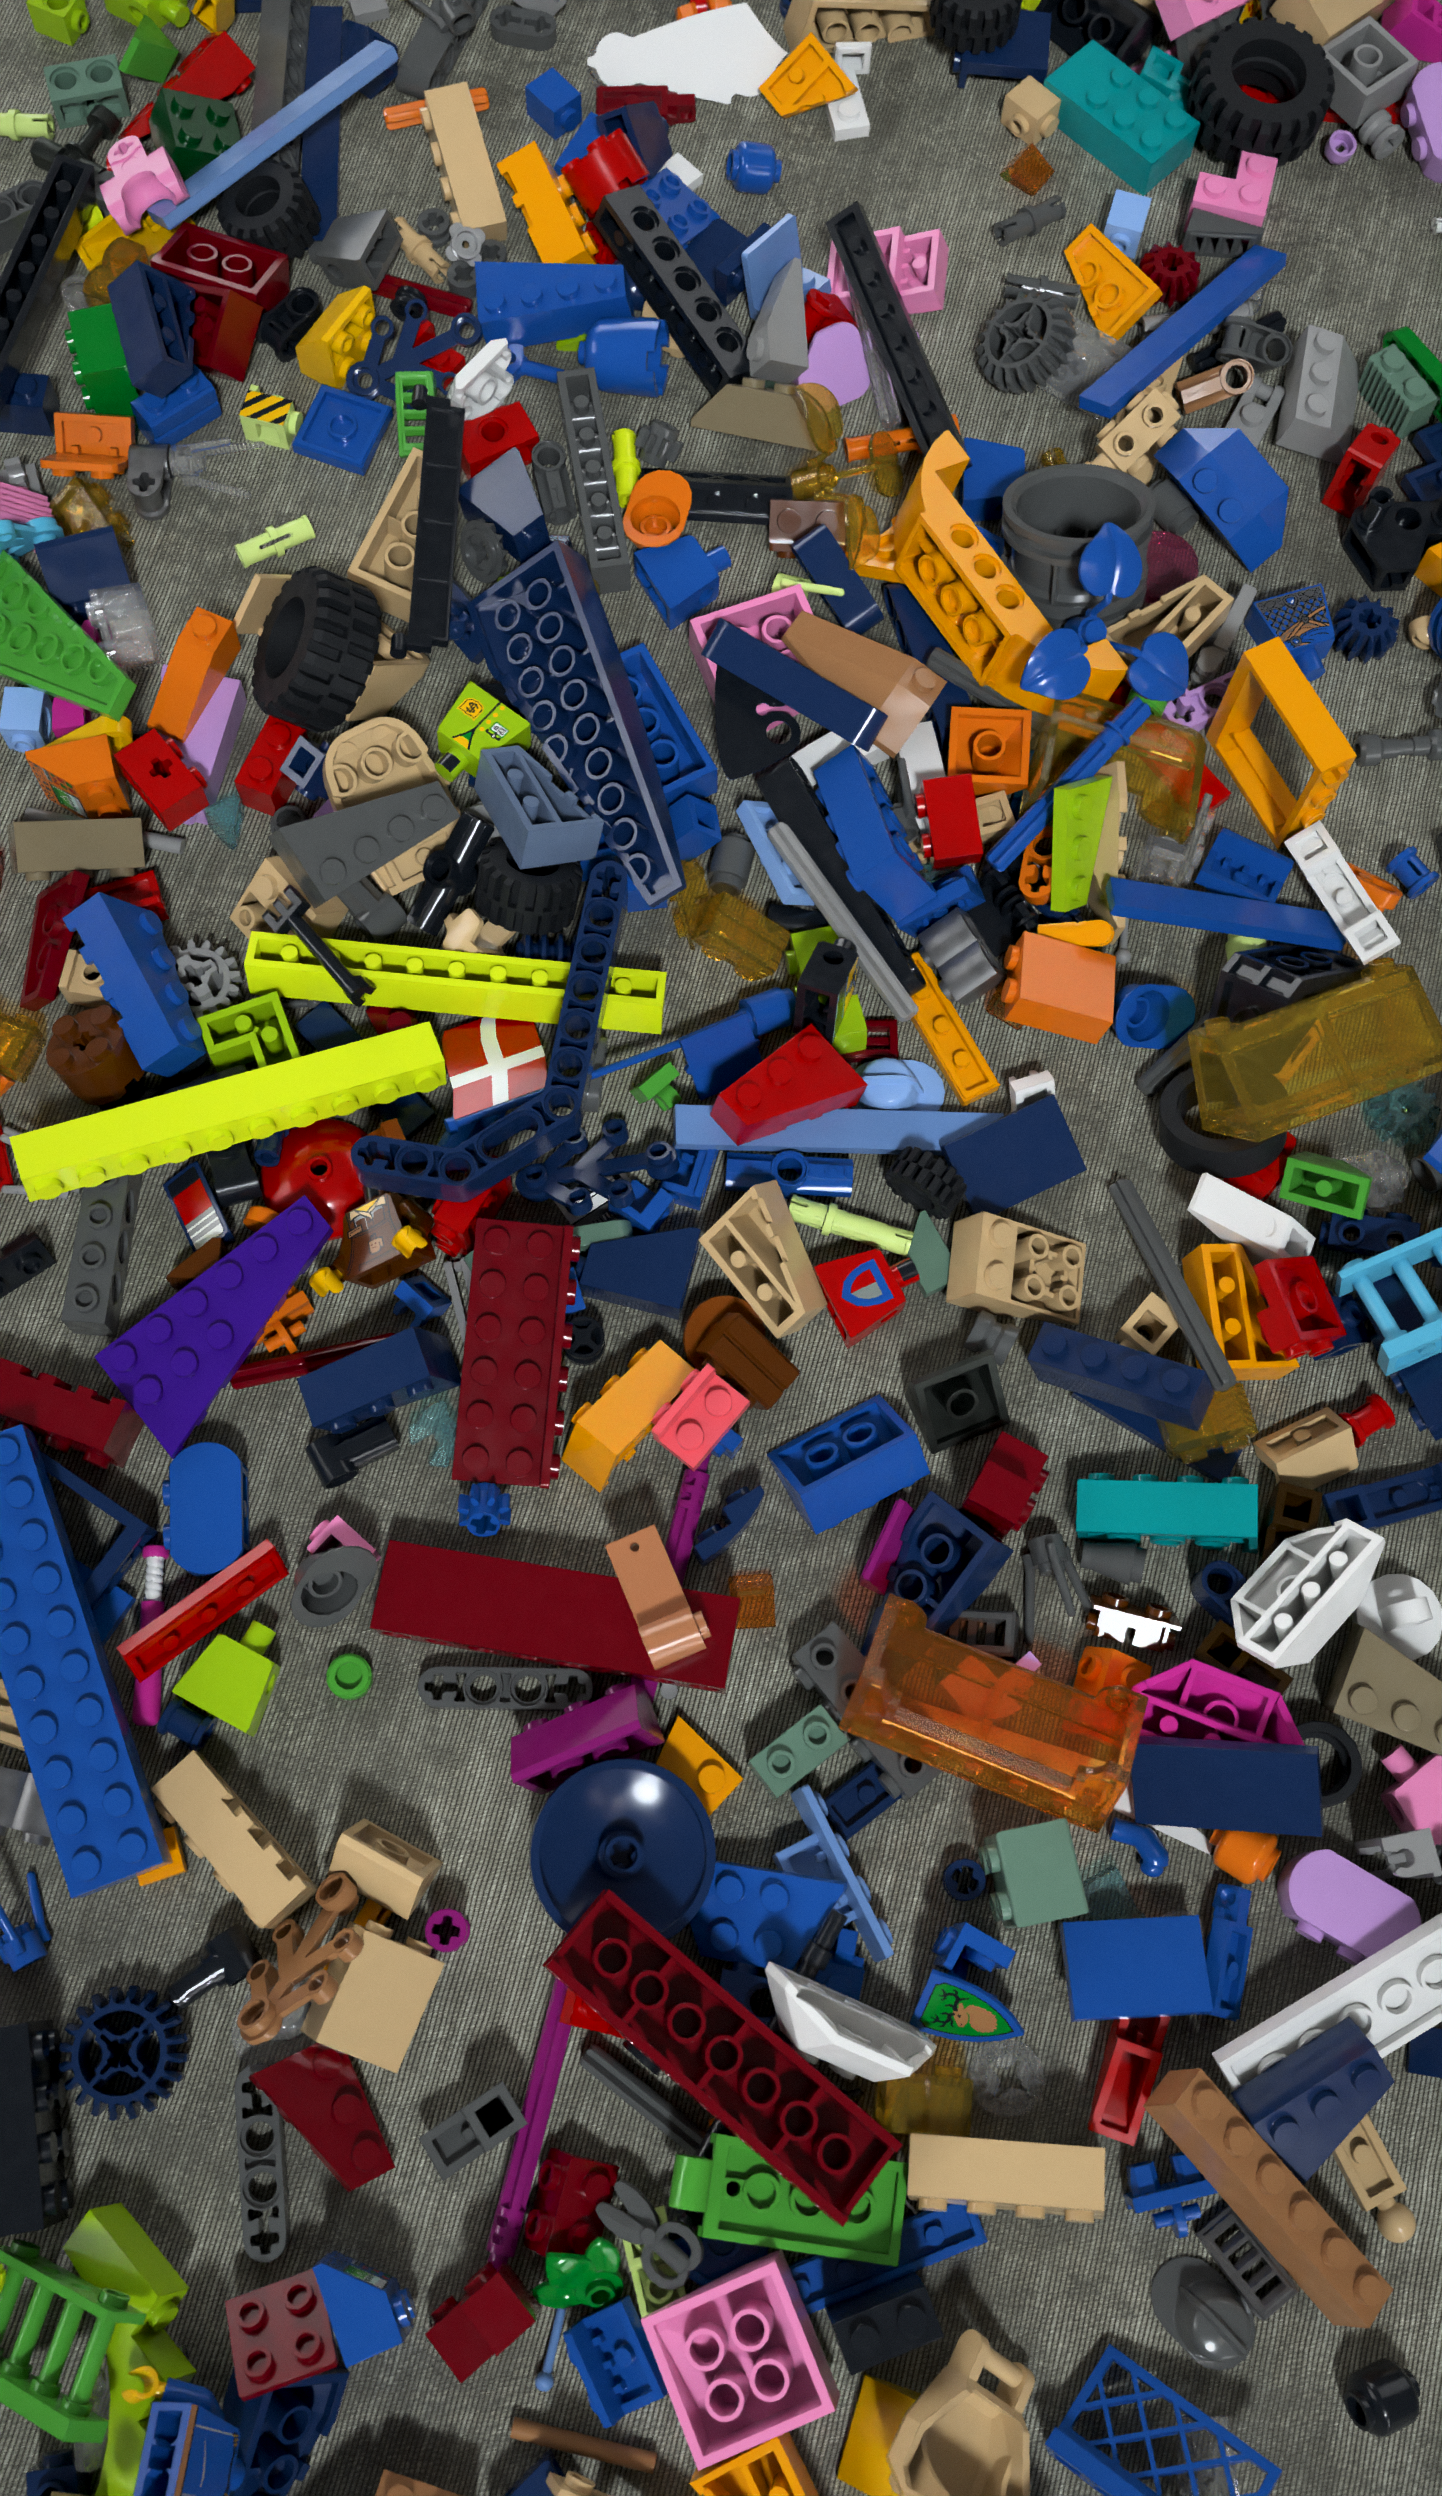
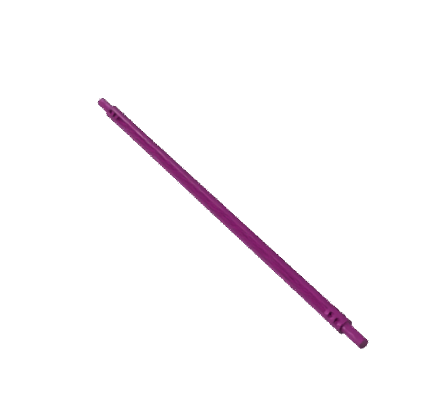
M711 1453L695 1472L690 1468L684 1470L665 1545V1550L681 1588L710 1475L706 1472ZM632 1678L630 1684H637L646 1690L651 1704H653L658 1682ZM640 1753L626 1759L639 1760ZM556 1977L521 2110L528 2124L515 2134L486 2250L490 2252L488 2262L490 2261L495 2268L503 2262L507 2264L508 2258L514 2257L571 2030L570 2025L559 2022L567 1987Z

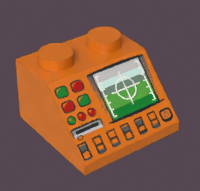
M107 734L25 751L26 759L47 799L85 819H111L133 816L126 779L114 758L115 752Z

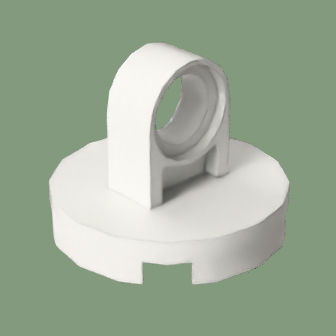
M1386 1574L1371 1581L1363 1601L1351 1614L1352 1625L1356 1623L1367 1628L1412 1661L1428 1654L1439 1642L1442 1633V1607L1434 1592L1421 1580L1406 1574Z

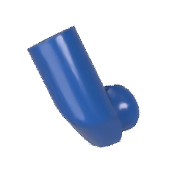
M1117 1817L1113 1818L1109 1839L1134 1846L1141 1856L1139 1862L1140 1870L1149 1877L1162 1875L1164 1867L1169 1863V1853L1155 1831L1141 1824Z

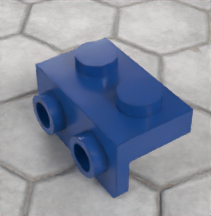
M1222 828L1194 882L1204 886L1214 894L1275 903L1294 865V861L1233 831Z
M629 2295L612 2302L606 2307L599 2308L582 2316L563 2332L568 2357L572 2364L577 2367L588 2392L589 2404L598 2415L605 2429L615 2425L624 2415L655 2402L668 2394L639 2315Z

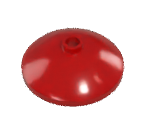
M322 1119L315 1121L307 1127L290 1129L288 1136L283 1140L279 1164L274 1167L262 1166L260 1185L266 1207L280 1214L305 1195L333 1229L334 1232L328 1240L343 1238V1218L345 1214L365 1204L363 1184L356 1175L351 1159V1150L354 1143L366 1136L367 1133L352 1124L333 1119ZM318 1165L327 1166V1171L323 1175H314V1168Z

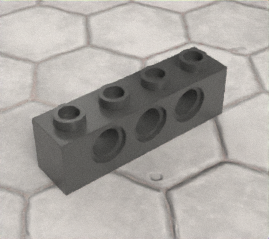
M142 1174L124 1175L104 1181L96 1187L83 1188L61 1321L74 1334L117 1337Z

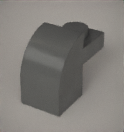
M501 2081L418 2139L442 2181H444L528 2123L505 2084Z

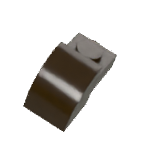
M1279 1481L1269 1498L1259 1532V1537L1262 1538L1257 1569L1284 1539L1317 1528L1323 1493Z
M1222 1620L1218 1621L1193 1654V1659L1276 1690L1282 1696L1294 1680V1678L1280 1668L1275 1669L1239 1648L1236 1642L1235 1630Z

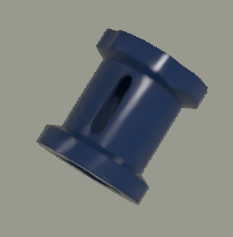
M177 1695L164 1710L158 1722L156 1732L162 1735L170 1733L190 1744L191 1751L200 1752L213 1734L218 1717L212 1714L205 1716L186 1706L185 1699Z

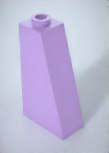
M163 664L161 670V683L168 665ZM224 677L185 743L172 739L184 755V759L181 760L188 769L192 766L196 767L208 785L204 792L209 806L182 824L192 825L196 822L209 825L247 704L241 680ZM161 734V737L164 740L169 738L168 736Z

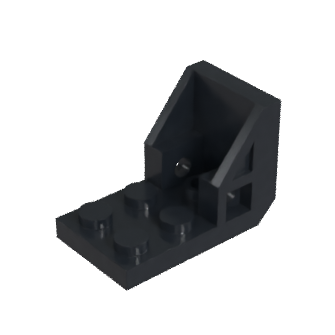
M1290 943L1235 952L1221 969L1202 1048L1266 1077L1278 1075L1314 1024L1322 994H1327L1332 989H1351L1352 985L1370 982L1374 966L1369 964L1363 965L1361 961L1334 950Z

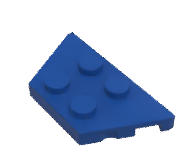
M716 1859L714 1876L708 1895L695 1917L690 1921L700 1956L731 1962L736 1961L766 1968L769 1961L793 1971L801 1960L800 1954L808 1940L813 1939L818 1934L830 1910L847 1890L848 1882Z

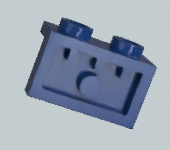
M966 865L933 882L932 885L938 896L899 922H896L898 929L916 938L920 933L956 907L966 912L986 902L973 869Z
M967 1922L954 1923L953 1927L949 1926V1928L944 1926L931 1950L937 1954L933 1965L940 1969L952 1970L961 1951L964 1950L960 1958L983 1972L986 1970L992 1972L993 1968L1008 1969L1016 1951Z

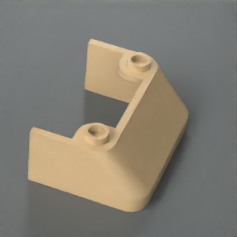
M255 573L233 619L237 634H258L261 636L264 628L263 623L272 609L271 605L275 597L280 595L282 586L286 581L291 580L292 575ZM380 621L381 633L378 635L379 648L378 653L374 656L372 663L374 667L371 676L368 675L365 683L366 688L362 696H359L356 700L355 708L350 714H346V721H368L373 718L383 717L423 677L430 664L429 658L422 652L416 653L407 650L404 659L393 658L390 655L391 636L396 632L382 621Z

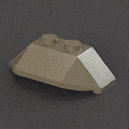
M743 377L742 384H726L691 418V427L813 451L838 450V440L829 420L812 396L797 393L798 386L775 383L774 389L765 388L766 380Z

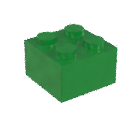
M111 303L67 312L71 329L64 330L70 353H77L74 356L75 361H72V367L78 386L85 384V386L81 387L87 410L94 409L97 414L135 417L130 402L140 396L139 389L132 386L129 378V371L120 343V336Z

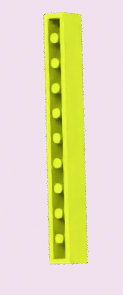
M251 931L244 961L250 994L266 995L277 991L279 997L353 1004L344 994L338 983L296 935ZM321 938L353 976H364L377 987L371 995L364 993L363 996L366 1001L362 1005L558 1024L571 966L570 962ZM614 967L602 1029L661 1035L667 972ZM583 994L580 995L578 999L588 1001L593 999L595 996L591 994Z
M430 1021L19 1134L9 1137L20 1178L29 1201L49 1200L58 1197L61 1193L78 1188L96 1187L104 1181L124 1175H138L149 1168L167 1163H180L191 1156L205 1152L222 1151L234 1144L251 1139H265L276 1132L294 1127H307L318 1120L336 1115H349L357 1109L375 1104H388L397 1098L417 1092L426 1093L433 1091L438 1086L447 1084L445 1060Z

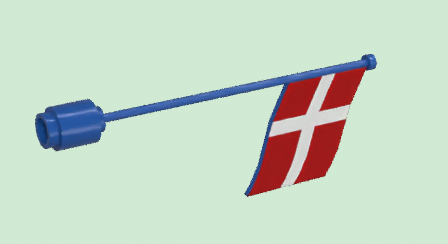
M775 987L741 999L739 1001V1009L735 1011V1014L744 1010L747 1013L754 1036L760 1037L792 1024L795 1014L796 997L789 988L780 989ZM484 1017L444 1031L442 1055L453 1090V1116L444 1119V1125L449 1135L458 1133L459 1127L523 1105L544 1092L547 1078L546 1056L534 1022ZM679 1040L593 1070L591 1080L681 1048Z

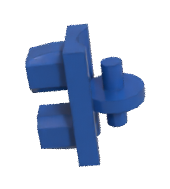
M1182 2151L1169 2155L1175 2181L1159 2184L1155 2165L1151 2160L1127 2165V2182L1130 2192L1123 2194L1127 2209H1133L1134 2213L1137 2214L1166 2206V2211L1151 2214L1155 2229L1171 2225L1177 2239L1188 2236L1186 2221L1202 2217L1198 2203L1182 2206L1181 2202L1218 2193Z

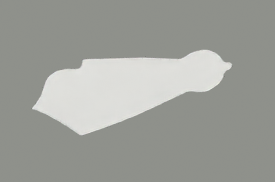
M740 3L688 16L635 37H629L618 32L608 34L599 42L596 53L587 59V63L590 67L597 70L600 79L607 86H632L636 83L668 85V90L677 92V94H695L696 98L730 104L732 96L735 94L747 97L761 94L762 92L759 90V87L775 71L777 65L788 53L768 34L748 4Z

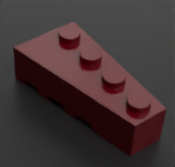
M0 1358V1421L5 1422L2 1427L4 1430L23 1424L36 1435L44 1437L42 1444L55 1451L67 1454L69 1448L85 1453L82 1460L101 1469L107 1470L109 1464L124 1468L144 1425V1421L126 1401L116 1397H112L110 1401L99 1395L95 1390L79 1385L75 1393L71 1391V1385L55 1376L43 1372L39 1373L38 1377H34L31 1375L33 1371L29 1368Z

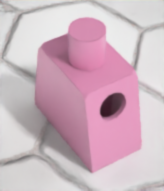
M1399 1744L1380 1760L1396 1779L1391 1786L1382 1792L1381 1799L1401 1832L1430 1828L1434 1844L1442 1845V1756L1439 1754L1427 1755L1419 1762H1416L1403 1745Z

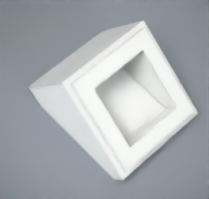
M836 42L833 49V59L842 70L854 69L855 74H869L872 42Z

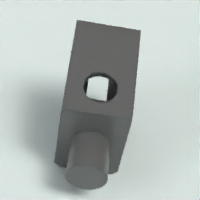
M387 209L338 217L332 222L324 239L314 241L311 247H309V257L313 264L321 266L329 282L334 286L358 288L365 285L371 288V291L378 289L403 242V238Z

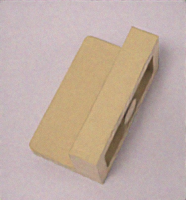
M1325 1407L1253 1442L1256 1456L1274 1472L1277 1484L1281 1481L1313 1490L1356 1469L1359 1465L1352 1427L1329 1407Z

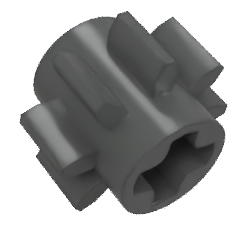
M653 419L650 427L643 424L634 443L642 447L639 457L643 461L659 468H665L668 460L675 463L684 444L676 440L679 430L671 424L658 419Z

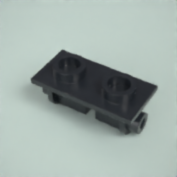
M35 1231L28 1235L23 1232L20 1237L0 1249L3 1257L0 1258V1299L56 1263Z

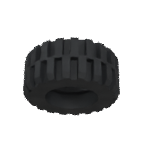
M1250 17L1244 19L1242 24L1236 21L1225 26L1224 30L1217 31L1210 38L1209 43L1205 45L1186 96L1188 100L1186 112L1200 123L1197 136H1201V144L1207 150H1214L1216 152L1215 157L1223 162L1226 159L1234 162L1233 166L1238 167L1242 151L1277 158V167L1283 166L1287 161L1292 162L1302 156L1303 152L1309 149L1333 100L1335 80L1332 75L1334 72L1330 60H1325V50L1319 43L1315 45L1312 42V35L1305 30L1301 33L1295 29V24L1288 21L1282 24L1276 22L1277 18L1266 17L1264 20H1258L1257 17ZM1238 85H1255L1264 88L1274 94L1281 103L1258 101L1244 93Z
M311 566L296 571L292 575L291 580L286 581L282 586L280 595L275 597L271 605L272 609L265 618L264 628L256 646L258 649L253 660L254 674L252 676V686L255 688L253 691L254 699L265 714L315 733H323L333 730L335 726H339L345 721L346 714H350L356 706V700L359 696H362L366 688L365 683L368 675L371 676L374 667L372 663L379 648L378 635L381 633V622L379 620L381 610L377 604V599L366 586L324 568Z

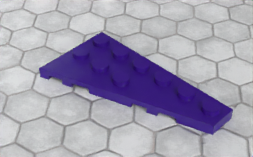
M305 1195L94 1356L171 1458L174 1459L183 1450L184 1446L182 1445L196 1425L199 1427L208 1414L206 1410L220 1390L226 1388L264 1333L263 1328L275 1311L280 1310L287 1300L286 1295L301 1274H305L334 1232Z

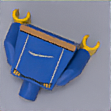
M141 2366L128 2372L129 2375L138 2376L143 2380L144 2391L143 2393L133 2389L123 2391L121 2395L125 2401L136 2404L151 2396L161 2399L160 2402H152L133 2496H229L230 2491L240 2487L245 2477V2465L240 2458H237L240 2441L239 2429L225 2421V2414L212 2391L206 2387L168 2377L167 2382L159 2381L157 2372L150 2366Z

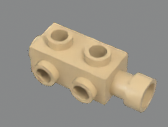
M1156 387L1147 396L1143 391L1138 393L1125 407L1129 414L1119 424L1112 419L1096 435L1101 442L1098 443L1094 450L1099 455L1091 463L1086 461L1084 464L1110 467L1122 472L1128 471L1133 476L1149 460L1144 453L1154 443L1161 448L1178 432L1173 425L1182 416L1177 412L1179 405L1176 400L1166 391L1160 393ZM1155 409L1159 413L1161 419L1158 423L1149 421L1147 416L1149 410ZM1121 438H1128L1132 443L1130 451H1122L1119 448V440Z

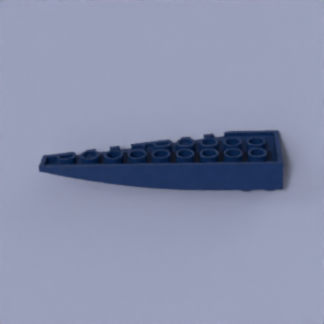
M557 539L466 605L490 673L495 680L502 684L506 690L505 695L512 705L516 706L525 720L531 723V733L538 737L542 743L543 751L571 792L585 806L583 810L589 816L596 813L604 820L602 833L605 836L604 841L611 851L619 856L628 876L647 904L654 908L687 888L672 821L641 714L586 559L583 555Z

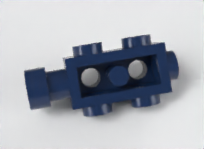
M1365 1209L1362 1220L1332 1213L1331 1222L1322 1221L1319 1245L1326 1246L1327 1250L1373 1257L1393 1248L1388 1245V1241L1395 1240L1403 1244L1422 1236L1419 1235L1421 1223L1411 1222L1412 1216L1395 1212H1387L1385 1218L1369 1216V1210ZM1346 1234H1354L1358 1239L1348 1241L1344 1236ZM1436 1256L1424 1260V1262H1430L1431 1267L1442 1269Z

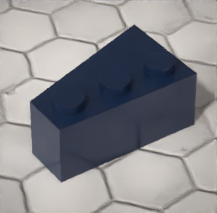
M136 260L107 286L132 386L163 399L193 374L194 339L189 336V327L195 322V314L190 311V302L196 296V289Z
M1348 2016L1230 2094L1247 2122L1300 2183L1304 2185L1395 2081L1375 2046Z

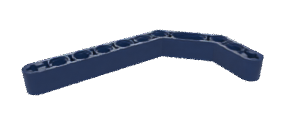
M603 861L593 867L590 873L544 1092L455 1148L375 1135L360 1138L352 1147L351 1159L356 1175L364 1186L372 1189L451 1202H467L579 1131L585 1112L628 903L627 872L620 863ZM608 887H611L610 898L604 897ZM598 921L609 922L606 926L594 925ZM591 957L602 959L598 963H589L586 960ZM583 994H591L595 996L593 999L588 1001L578 999V997ZM576 1031L587 1033L583 1038L575 1039L569 1036ZM567 1069H575L580 1072L573 1077H566L561 1074ZM559 1107H566L572 1110V1112L565 1116H558L552 1113ZM522 1130L536 1132L532 1138L501 1157L491 1158L486 1155L491 1149ZM415 1164L426 1166V1169L418 1174L406 1172L410 1166ZM458 1171L469 1173V1176L462 1181L449 1179L453 1173Z

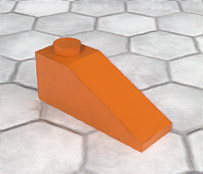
M198 606L196 607L177 638L147 722L149 729L155 728L157 732L185 743L241 649L233 621Z

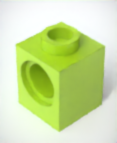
M84 0L26 1L35 31L67 45L73 46L80 35L87 30L90 23Z

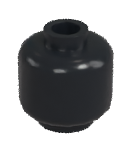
M1382 2358L1349 2375L1344 2394V2404L1350 2418L1360 2430L1368 2431L1379 2438L1387 2437L1417 2420L1420 2411L1418 2399L1420 2397V2388L1416 2378L1408 2369L1401 2368L1396 2362L1387 2358Z

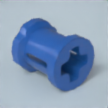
M1415 846L1408 847L1385 867L1388 874L1394 873L1408 890L1407 896L1410 900L1415 899L1428 890L1440 877L1436 871L1431 872L1416 855L1418 850Z

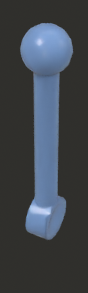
M567 2308L556 2309L543 2368L535 2378V2386L541 2392L549 2391L554 2384L551 2372Z

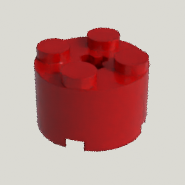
M618 128L607 137L602 135L586 147L588 151L586 156L581 160L579 157L573 159L561 169L565 177L564 179L590 219H594L604 195L637 184L641 185L648 179L647 176L650 175L646 165L621 128Z

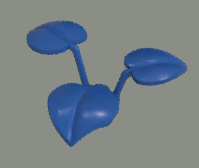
M1113 523L1103 524L1100 531L1085 547L1078 565L1079 581L1083 588L1092 596H1104L1103 600L1093 608H1088L1085 616L1071 618L1066 622L1064 628L1055 629L1041 639L1026 663L1020 681V689L1054 700H1068L1079 695L1086 687L1091 667L1088 659L1083 654L1088 651V645L1105 639L1107 635L1106 626L1097 617V614L1112 602L1113 596L1128 598L1133 595L1139 586L1142 576V561L1138 548L1131 537ZM1167 632L1153 633L1146 637L1141 650L1136 647L1109 641L1116 651L1136 657L1128 667L1127 679L1132 689L1140 696L1153 701H1170L1182 696L1186 692L1189 679L1188 655L1185 646L1178 637Z

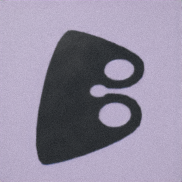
M717 664L715 683L717 744L724 773L728 779L734 780L760 771L784 758L799 744L801 731L795 718L787 713L769 712L764 716L759 715L756 712V706L760 703H765L770 707L786 706V704ZM775 721L787 723L792 731L789 741L783 744L771 742L766 734L769 724Z

